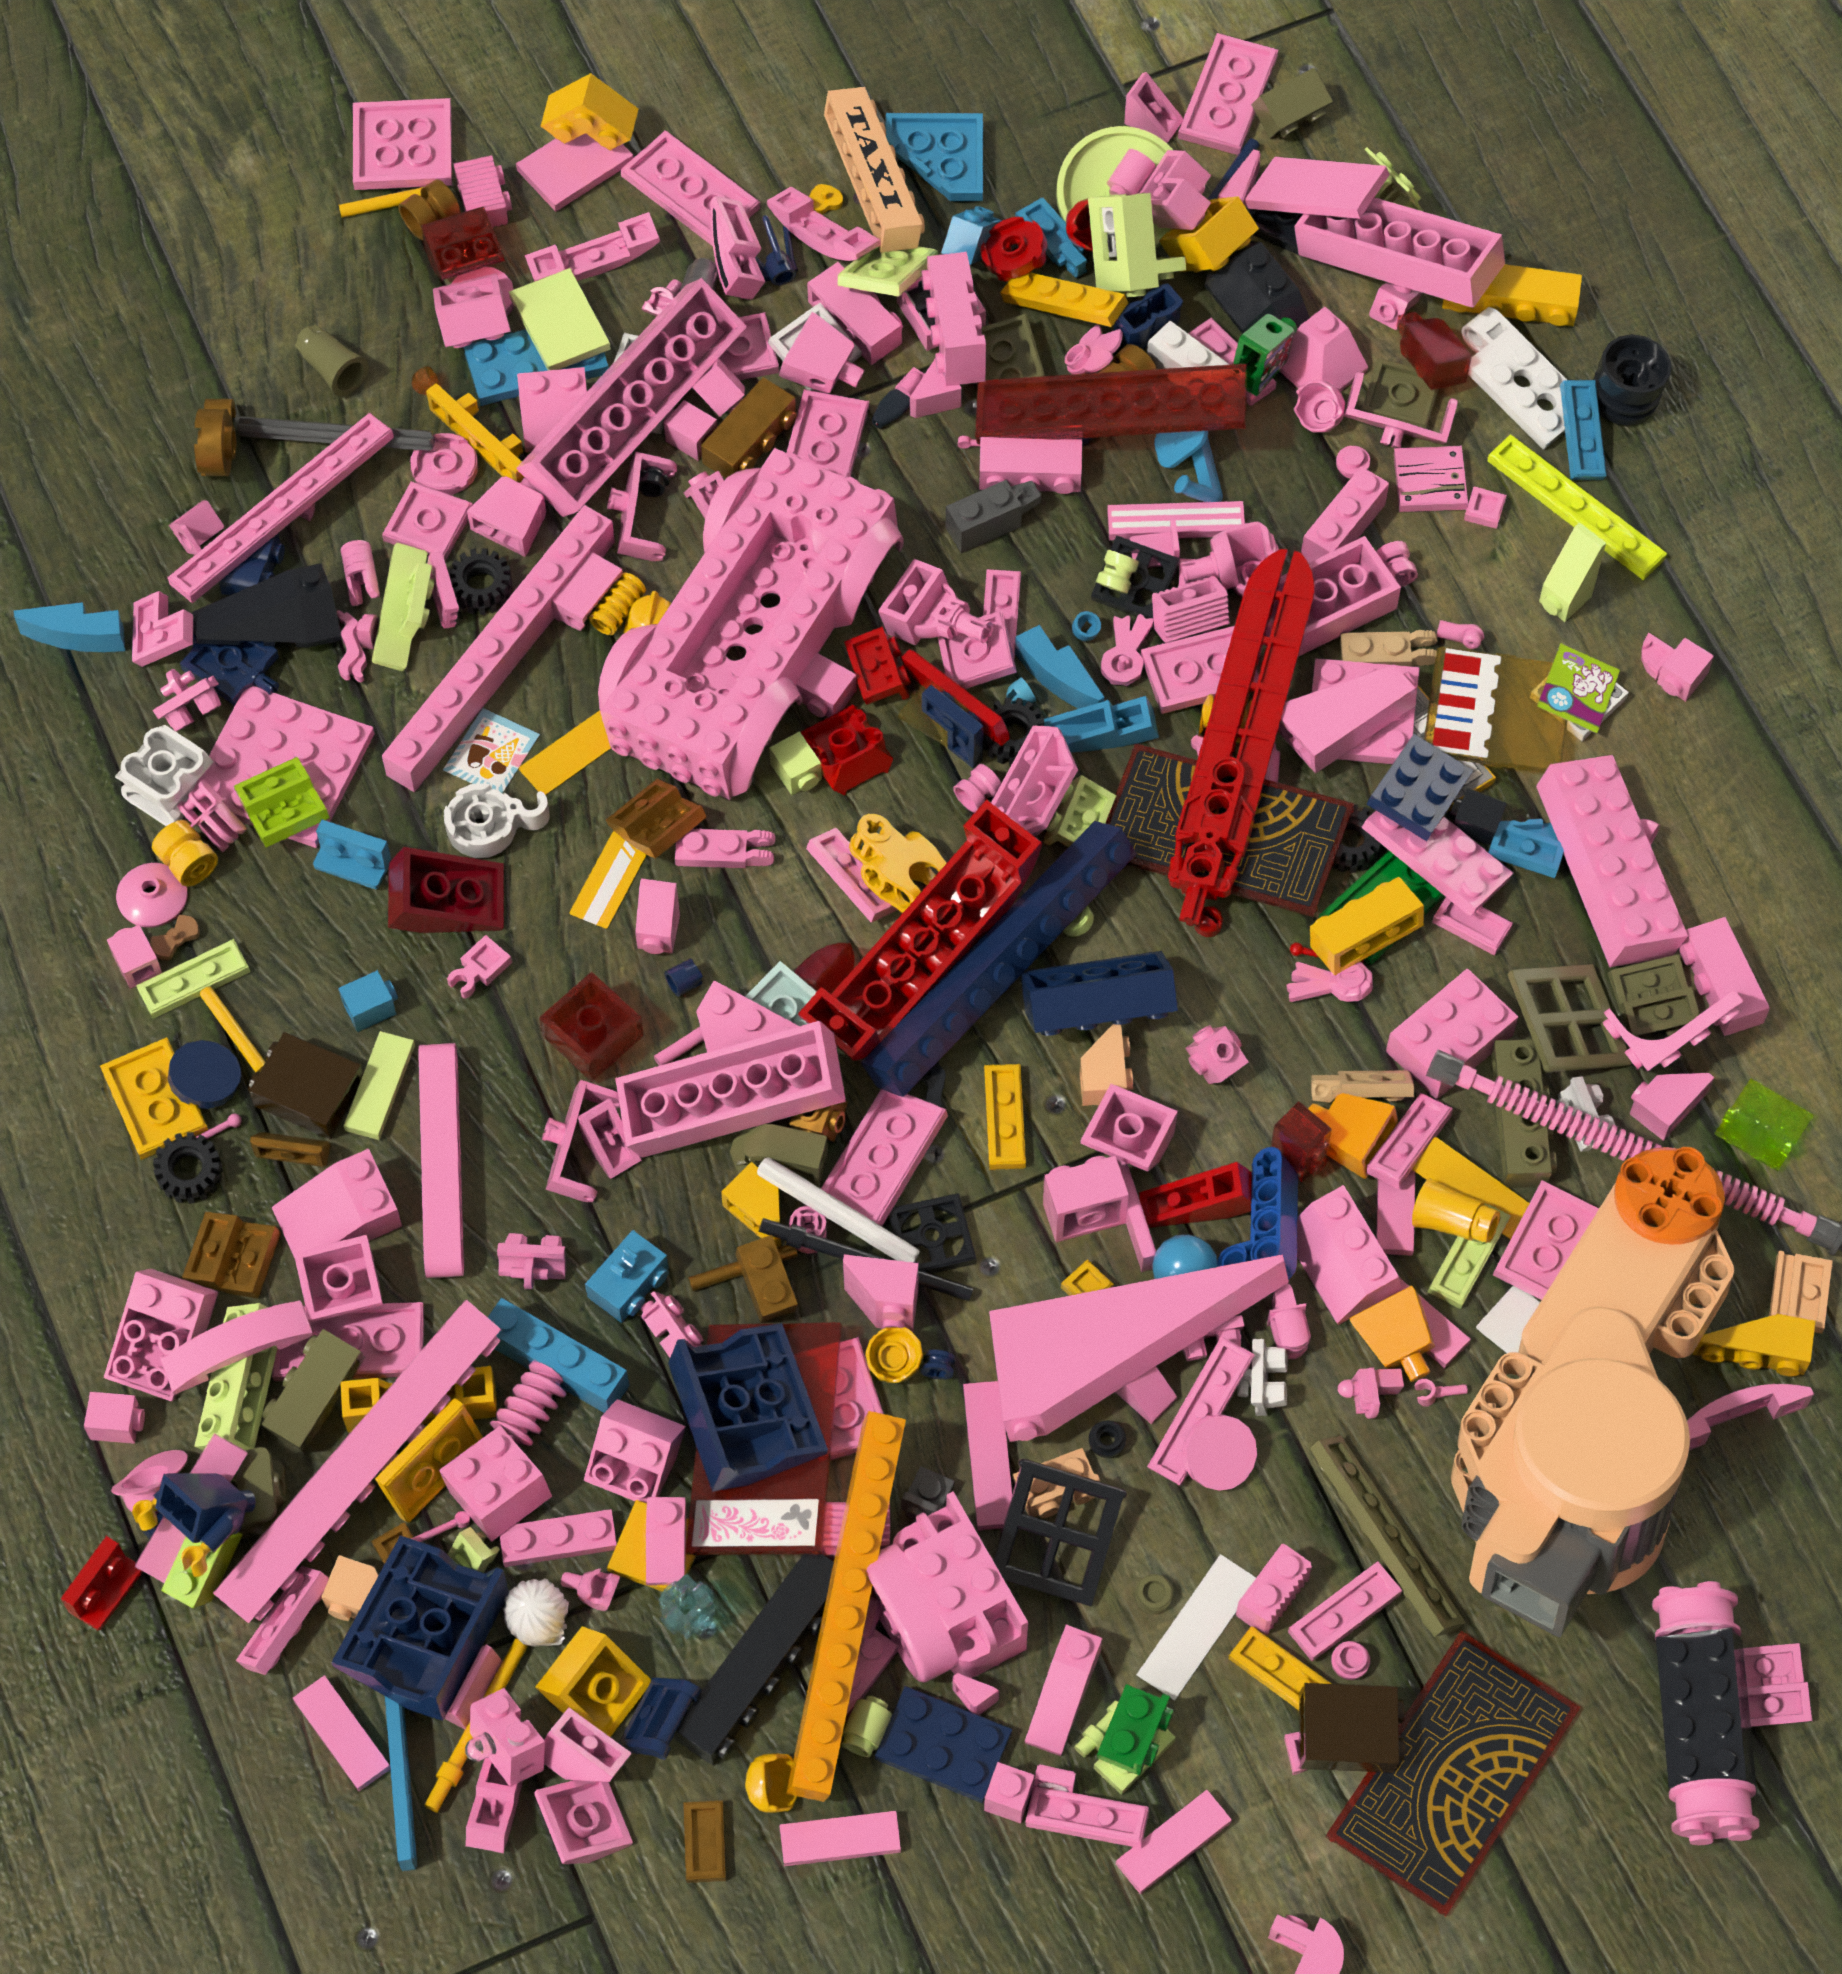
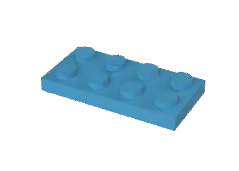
M526 329L505 334L499 339H485L463 347L480 406L518 397L517 374L548 371ZM603 352L562 368L584 367L585 377L590 379L602 376L609 369Z

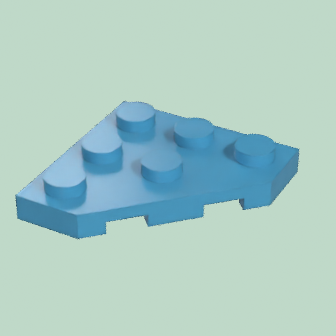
M886 113V138L889 145H893L896 157L948 200L983 201V113Z

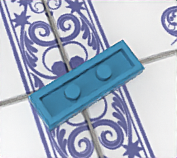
M1563 380L1560 384L1570 479L1603 480L1607 475L1596 380Z

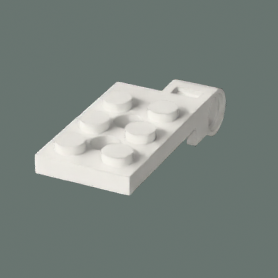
M1487 307L1462 327L1461 333L1464 341L1476 352L1472 358L1465 362L1463 370L1545 450L1565 433L1560 384L1563 380L1567 379L1499 311L1492 307ZM1514 377H1526L1530 382V386H1518L1514 381ZM1537 400H1549L1554 409L1550 411L1541 409L1537 404Z

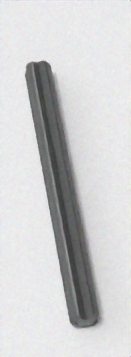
M240 417L237 430L239 435L243 437L333 443L354 425ZM390 428L393 431L394 438L383 446L387 448L430 451L434 447L435 438L432 431Z

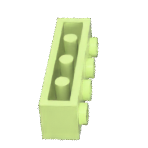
M261 1303L227 1307L223 1323L268 1307ZM276 1345L212 1372L194 1447L203 1451L212 1435L216 1433L244 1450L255 1448L276 1357Z

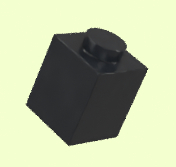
M1467 788L1463 800L1456 797L1449 817L1455 819L1453 824L1471 839L1491 846L1507 803Z

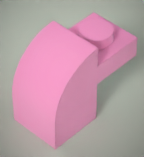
M1277 1914L1268 1938L1303 1954L1295 1974H1340L1344 1961V1949L1340 1936L1332 1925L1320 1918L1313 1932L1307 1929L1308 1924L1300 1918L1292 1915H1286L1284 1918Z

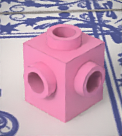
M1211 1025L1204 1027L1192 1036L1195 1041L1185 1048L1190 1055L1188 1058L1190 1065L1196 1073L1204 1076L1208 1084L1222 1082L1248 1063L1240 1049L1242 1046L1240 1039L1231 1029H1227L1226 1026L1212 1028Z

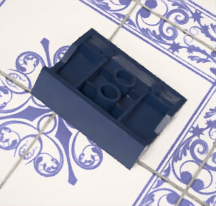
M782 1323L741 1329L722 1343L693 1347L686 1339L677 1340L668 1365L712 1492L747 1486L827 1454V1445Z
M400 1535L333 1658L332 1666L409 1710L443 1721L505 1603V1598L509 1594L504 1570L495 1568L485 1574L458 1565L442 1549Z

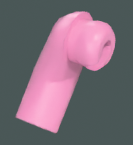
M1440 620L1437 637L1463 643L1469 649H1476L1484 639V632L1475 624H1456Z

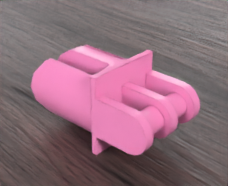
M201 781L198 784L199 789L196 792L191 791L188 794L189 798L185 802L180 801L177 806L192 823L191 827L197 825L221 852H224L229 847L228 843L236 841L239 837L238 834H243L247 827L223 803L226 798H221L207 782ZM206 796L213 802L211 806L203 800ZM195 806L202 812L200 816L192 810Z
M1287 1283L1274 1291L1272 1299L1273 1310H1269L1267 1326H1271L1276 1346L1286 1349L1288 1359H1297L1306 1352L1311 1334L1305 1315L1306 1303L1296 1304L1293 1289Z

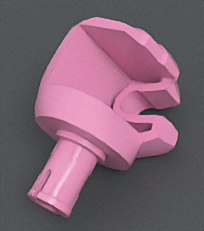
M1245 523L1227 528L1216 534L1210 540L1212 550L1210 556L1180 562L1186 584L1215 576L1225 589H1232L1243 598L1249 579L1248 576L1253 573L1255 568L1265 558L1278 551L1279 548L1275 542L1274 535L1262 523Z

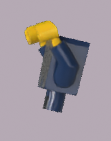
M217 1473L163 1474L160 1490L153 1495L155 1499L152 1501L140 1500L136 1502L132 1513L135 1522L139 1523L141 1530L147 1531L157 1525L158 1518L155 1512L158 1510L192 1543L201 1542L199 1547L190 1546L184 1549L181 1556L184 1570L191 1566L193 1576L200 1577L208 1568L205 1556L209 1552L214 1553L228 1537L237 1534L241 1530L245 1513H250L254 1510L256 1501L251 1490L239 1491L225 1477Z

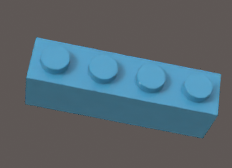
M501 1298L487 1317L501 1329L496 1335L501 1341L494 1348L495 1350L528 1369L532 1361L540 1362L552 1368L563 1379V1382L560 1384L562 1389L601 1412L605 1413L617 1399L620 1400L628 1389L629 1380L626 1369L507 1300Z

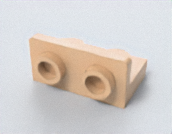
M1083 1448L1041 1463L1101 1482L1098 1474L1093 1473ZM1019 1472L1013 1474L1014 1484H1016ZM1033 1478L1025 1506L1027 1514L1033 1517L1040 1516V1518H1048L1057 1514L1065 1487ZM1075 1491L1071 1503L1074 1502L1075 1505H1081L1095 1497Z

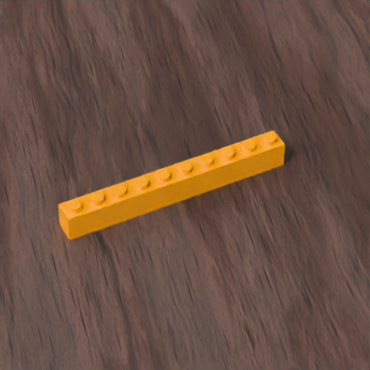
M868 1411L862 1422L786 1794L825 1802L831 1793L872 1590V1584L867 1576V1567L878 1560L906 1419Z

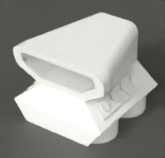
M162 725L149 730L144 736V744L137 752L124 757L121 762V770L115 775V778L124 783L121 793L128 802L167 826L177 820H182L184 814L179 810L177 804L180 801L185 802L189 798L188 794L193 791L198 779L212 765L213 761L203 749L168 726Z

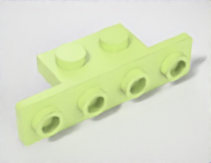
M396 543L393 547L372 656V662L375 664L404 671L407 667L412 638L419 628L424 629L429 609L424 608L426 599L431 597L434 579H430L432 565L426 564L428 553L425 550L401 543Z

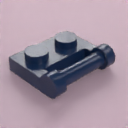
M653 1677L619 1744L633 1754L653 1755L659 1759L666 1760L671 1751L670 1742L691 1702L697 1701L702 1690L687 1680Z

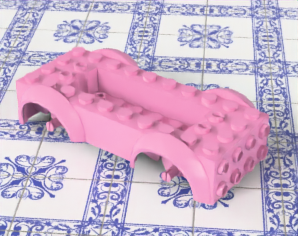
M776 448L773 449L761 468L735 472L727 477L718 487L710 502L705 518L703 531L705 554L658 624L631 628L617 640L605 660L599 683L598 696L602 721L610 747L617 754L625 757L630 755L641 760L650 769L657 770L659 768L670 773L676 780L682 783H693L711 796L717 797L720 795L728 800L732 796L734 797L748 790L759 758L765 746L771 741L772 733L779 721L795 701L798 705L803 701L796 684L816 652L819 653L834 628L848 626L853 623L867 587L870 586V583H872L874 574L893 546L900 552L904 543L897 525L894 498L880 489H871L860 484V482L852 477L840 476L831 472L823 465L811 464L792 452L785 453ZM769 593L777 594L780 597V603L772 608H766L760 603L762 597ZM753 624L763 627L759 633L748 634L745 632L746 628ZM733 646H741L746 650L745 657L737 661L730 660L726 654L730 650L729 648Z

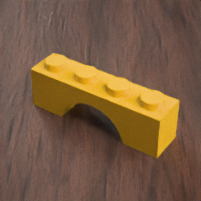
M491 1366L476 1367L475 1372L462 1386L455 1383L446 1393L451 1399L445 1407L456 1398L464 1404L472 1419L496 1417V1385ZM380 1378L341 1382L342 1417L348 1433L352 1432L393 1383L385 1382ZM430 1412L421 1423L423 1425L429 1424L437 1415Z

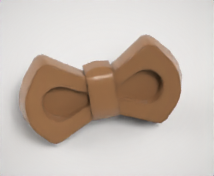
M179 915L175 928L168 930L166 935L151 937L150 946L156 957L161 960H171L178 947L187 941L199 938V925L194 918L187 915Z

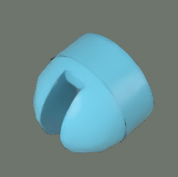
M1022 677L1008 687L1006 698L1011 697V704H1016L1017 698L1023 699V706L1028 701L1031 703L1036 701L1032 690Z

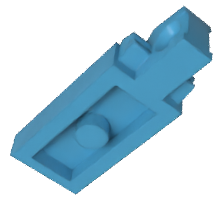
M1044 198L1038 199L1015 213V217H1023L1025 221L1030 222L1033 220L1040 225L1047 239L1045 254L1053 263L1055 262L1059 267L1065 264L1066 269L1075 278L1087 272V260L1082 255L1084 249L1075 246L1070 241L1066 233L1065 221Z

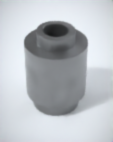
M706 258L695 259L687 268L680 291L687 284L702 278L715 292L719 280L716 264Z

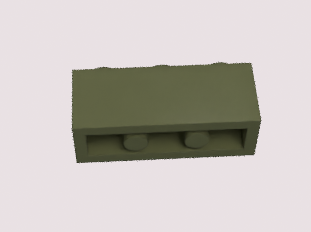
M322 1329L318 1336L314 1334L308 1340L303 1349V1354L306 1356L298 1368L293 1366L289 1370L282 1383L285 1389L278 1400L275 1398L271 1399L262 1414V1418L265 1419L262 1426L268 1432L303 1453L307 1451L340 1399L341 1382L351 1381L365 1359L360 1350L325 1329Z

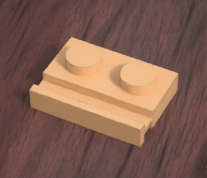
M1779 1251L1776 1256L1769 1316L1782 1314L1814 1320V1332L1822 1334L1825 1328L1833 1260L1800 1254L1793 1256L1784 1254V1251Z

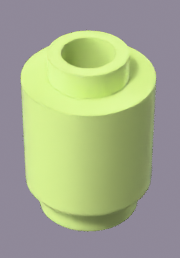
M867 1696L866 1700L858 1699L842 1735L845 1738L842 1746L857 1755L870 1757L873 1750L879 1748L892 1718L891 1712L887 1710L888 1704L873 1696Z

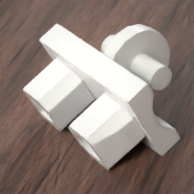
M1582 1076L1573 1077L1570 1080V1086L1558 1094L1559 1100L1556 1103L1557 1105L1559 1102L1565 1104L1564 1112L1568 1106L1574 1108L1572 1115H1574L1577 1109L1582 1111L1581 1119H1583L1586 1113L1591 1115L1589 1123L1596 1117L1600 1119L1599 1127L1603 1121L1609 1123L1607 1130L1610 1129L1611 1125H1615L1612 1116H1598L1596 1108L1603 1102V1094L1599 1085L1585 1084ZM1583 1136L1580 1142L1576 1141L1580 1152L1590 1151L1594 1140L1591 1141L1589 1146L1583 1144L1585 1136Z
M1253 1339L1252 1353L1255 1357L1252 1360V1370L1247 1369L1237 1387V1396L1247 1397L1248 1389L1251 1387V1404L1255 1406L1256 1416H1267V1408L1287 1405L1286 1383L1268 1382V1373L1287 1372L1288 1354L1285 1348L1266 1347L1264 1339Z

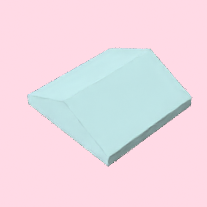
M780 961L745 997L796 1025L803 1026L808 1023L801 1019L798 1013L815 995L816 991Z

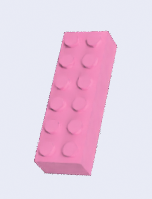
M1375 197L1360 219L1303 214L1294 226L1298 254L1300 256L1474 308L1505 265L1502 234Z
M1613 755L1550 764L1536 787L1556 837L1564 849L1563 854L1609 967L1651 961L1674 955L1688 937V934Z
M821 1021L615 1078L626 1146L642 1158L846 1101L834 1033Z

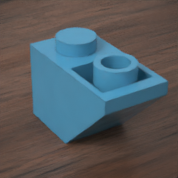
M975 206V209L965 210L962 213L953 215L941 253L967 252L970 265L981 261V245L983 241L986 244L991 236L989 231L1002 220L993 217V211L979 206Z

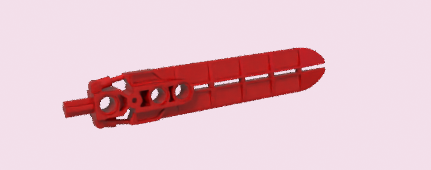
M1279 549L1265 558L1251 574L1244 590L1187 799L1184 801L1177 826L1175 854L1170 859L1169 884L1173 888L1181 889L1182 894H1186L1179 921L1186 922L1188 926L1200 924L1206 899L1217 901V897L1226 898L1231 894V888L1239 873L1236 869L1241 858L1245 856L1255 822L1256 809L1314 598L1312 570L1303 554L1295 550L1282 591H1278L1288 549ZM1275 600H1279L1270 637H1267L1266 632ZM1265 645L1267 648L1256 683L1253 682L1262 647ZM1250 691H1253L1254 696L1246 725L1242 729L1240 727ZM1239 737L1242 739L1237 758H1234L1232 756L1237 738ZM1227 776L1236 778L1230 783L1221 782ZM1219 807L1227 809L1222 814L1212 813L1214 809ZM1195 843L1188 847L1185 859L1182 858V845ZM1231 850L1235 853V857L1231 865L1225 868L1222 852L1230 853ZM1201 870L1210 872L1208 876L1203 878L1194 876Z

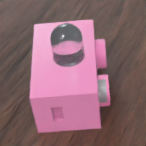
M505 1688L471 1704L470 1734L473 1739L467 1742L465 1753L470 1760L476 1762L489 1758L511 1787L544 1771L545 1741L529 1720L520 1722L521 1709Z

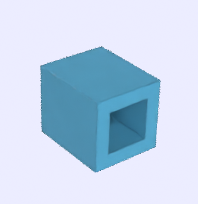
M378 970L338 988L342 1003L357 1032L396 1015L393 1001L398 999L397 993L390 980L383 982Z

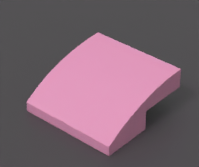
M1800 1643L1743 1648L1751 1727L1812 1721L1808 1682H1804Z

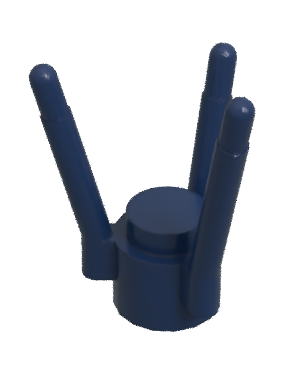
M764 215L762 219L773 252L766 257L767 262L765 265L757 256L755 259L765 282L771 280L774 285H784L791 282L798 272L794 260L791 234L783 225L785 254L784 251L780 250L769 217Z

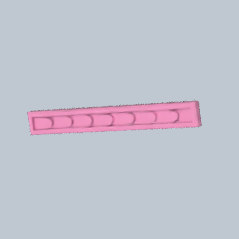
M368 413L168 577L169 584L191 603H194L394 438L393 431L371 413Z

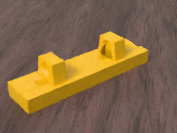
M437 383L426 390L429 409L458 436L465 438L476 453L502 477L507 476L519 483L522 482L524 476L516 468L522 462L517 457L523 453L522 441L516 435L511 434L501 442L473 417L479 412L477 400L470 393L455 401Z

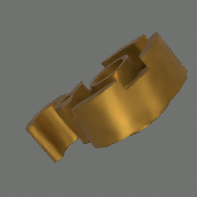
M205 399L204 409H198L196 413L195 428L201 429L198 431V444H194L197 472L201 473V476H229L232 459H235L236 432L232 422V418L236 417L234 399Z

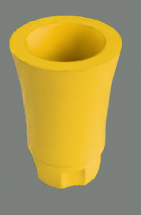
M1431 1178L1423 1184L1417 1196L1412 1214L1413 1227L1436 1230L1470 1241L1475 1239L1490 1243L1493 1239L1500 1220V1211L1485 1206L1484 1202L1451 1190Z

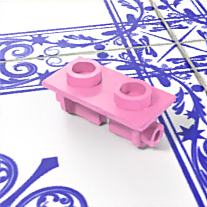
M653 1291L651 1294L656 1302H646L641 1307L643 1312L641 1317L655 1337L659 1338L666 1331L669 1332L670 1335L660 1342L669 1358L678 1339H686L693 1347L702 1346L700 1343L704 1340L700 1332L692 1324L687 1325L681 1316L684 1310L680 1303L672 1295L666 1296Z

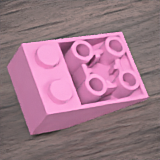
M154 1269L137 1271L104 1378L169 1401H174L177 1394L174 1395L161 1360L187 1341L206 1332L218 1291Z

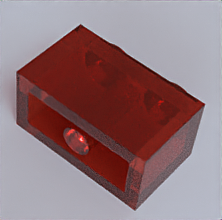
M1298 1101L1274 1125L1271 1147L1278 1148L1297 1171L1298 1180L1303 1182L1310 1174L1313 1176L1318 1175L1328 1162L1326 1158L1327 1152L1331 1148L1329 1141L1332 1128Z

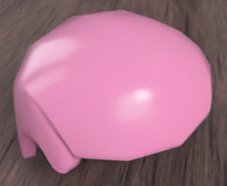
M1320 380L1308 381L1296 391L1298 400L1294 411L1303 427L1313 433H1326L1341 423L1346 404L1341 391L1327 381Z

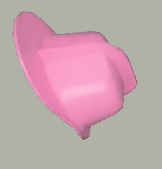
M170 1450L153 1455L141 1462L122 1481L114 1485L111 1492L114 1495H121L126 1507L132 1512L136 1502L140 1500L152 1501L155 1499L153 1495L160 1490L163 1474L179 1473L188 1462V1454L182 1450Z

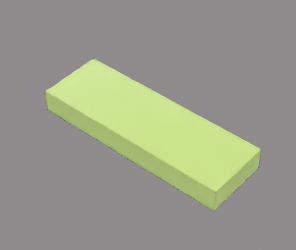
M232 939L136 985L154 1019L200 997L199 994L205 987L211 986L215 990L250 973V969L236 942Z
M379 1032L344 1124L345 1131L380 1140L415 1047L414 1040Z
M1485 1204V1206L1500 1211V1221L1491 1242L1486 1243L1475 1239L1470 1241L1457 1236L1428 1290V1293L1459 1309L1465 1303L1511 1215L1489 1204Z

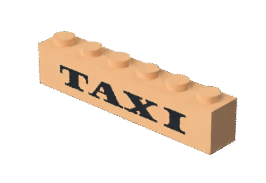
M865 87L828 91L824 117L873 236L880 239L881 245L878 246L880 253L918 248L920 235L925 231L924 218L922 214H918L915 207L914 194L912 191H908L905 184L903 168H899L897 165L895 149L887 141L884 123L879 122L875 101L873 99L870 100Z

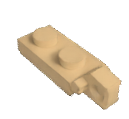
M1408 1070L1338 1071V1075H1312L1311 1096L1313 1101L1328 1103L1341 1093L1366 1099L1368 1097H1382L1388 1101H1400L1404 1097H1414V1083Z

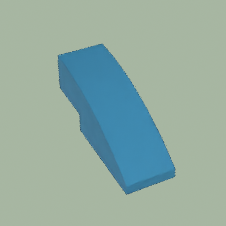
M83 602L14 610V618L20 634L38 642L58 648L83 652L125 651L124 626L118 610L87 614Z
M1040 625L1016 636L1015 655L1025 668L1057 697L1077 709L1104 701L1103 694L1069 645L1057 651Z
M1146 696L1117 705H1112L1109 700L1044 719V726L1058 727L1061 730L1070 752L1117 748L1159 738L1154 709Z

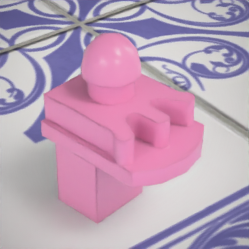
M1359 1369L1351 1380L1347 1379L1339 1383L1338 1392L1345 1398L1354 1396L1356 1414L1365 1413L1366 1418L1374 1419L1379 1413V1395L1398 1394L1404 1387L1401 1369Z

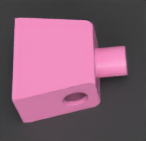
M812 312L782 362L779 376L824 393H831L838 379L856 388L865 370L849 362L855 347L854 343L816 313Z
M507 476L501 477L467 511L470 530L526 557L546 515L544 496L525 477L521 483Z

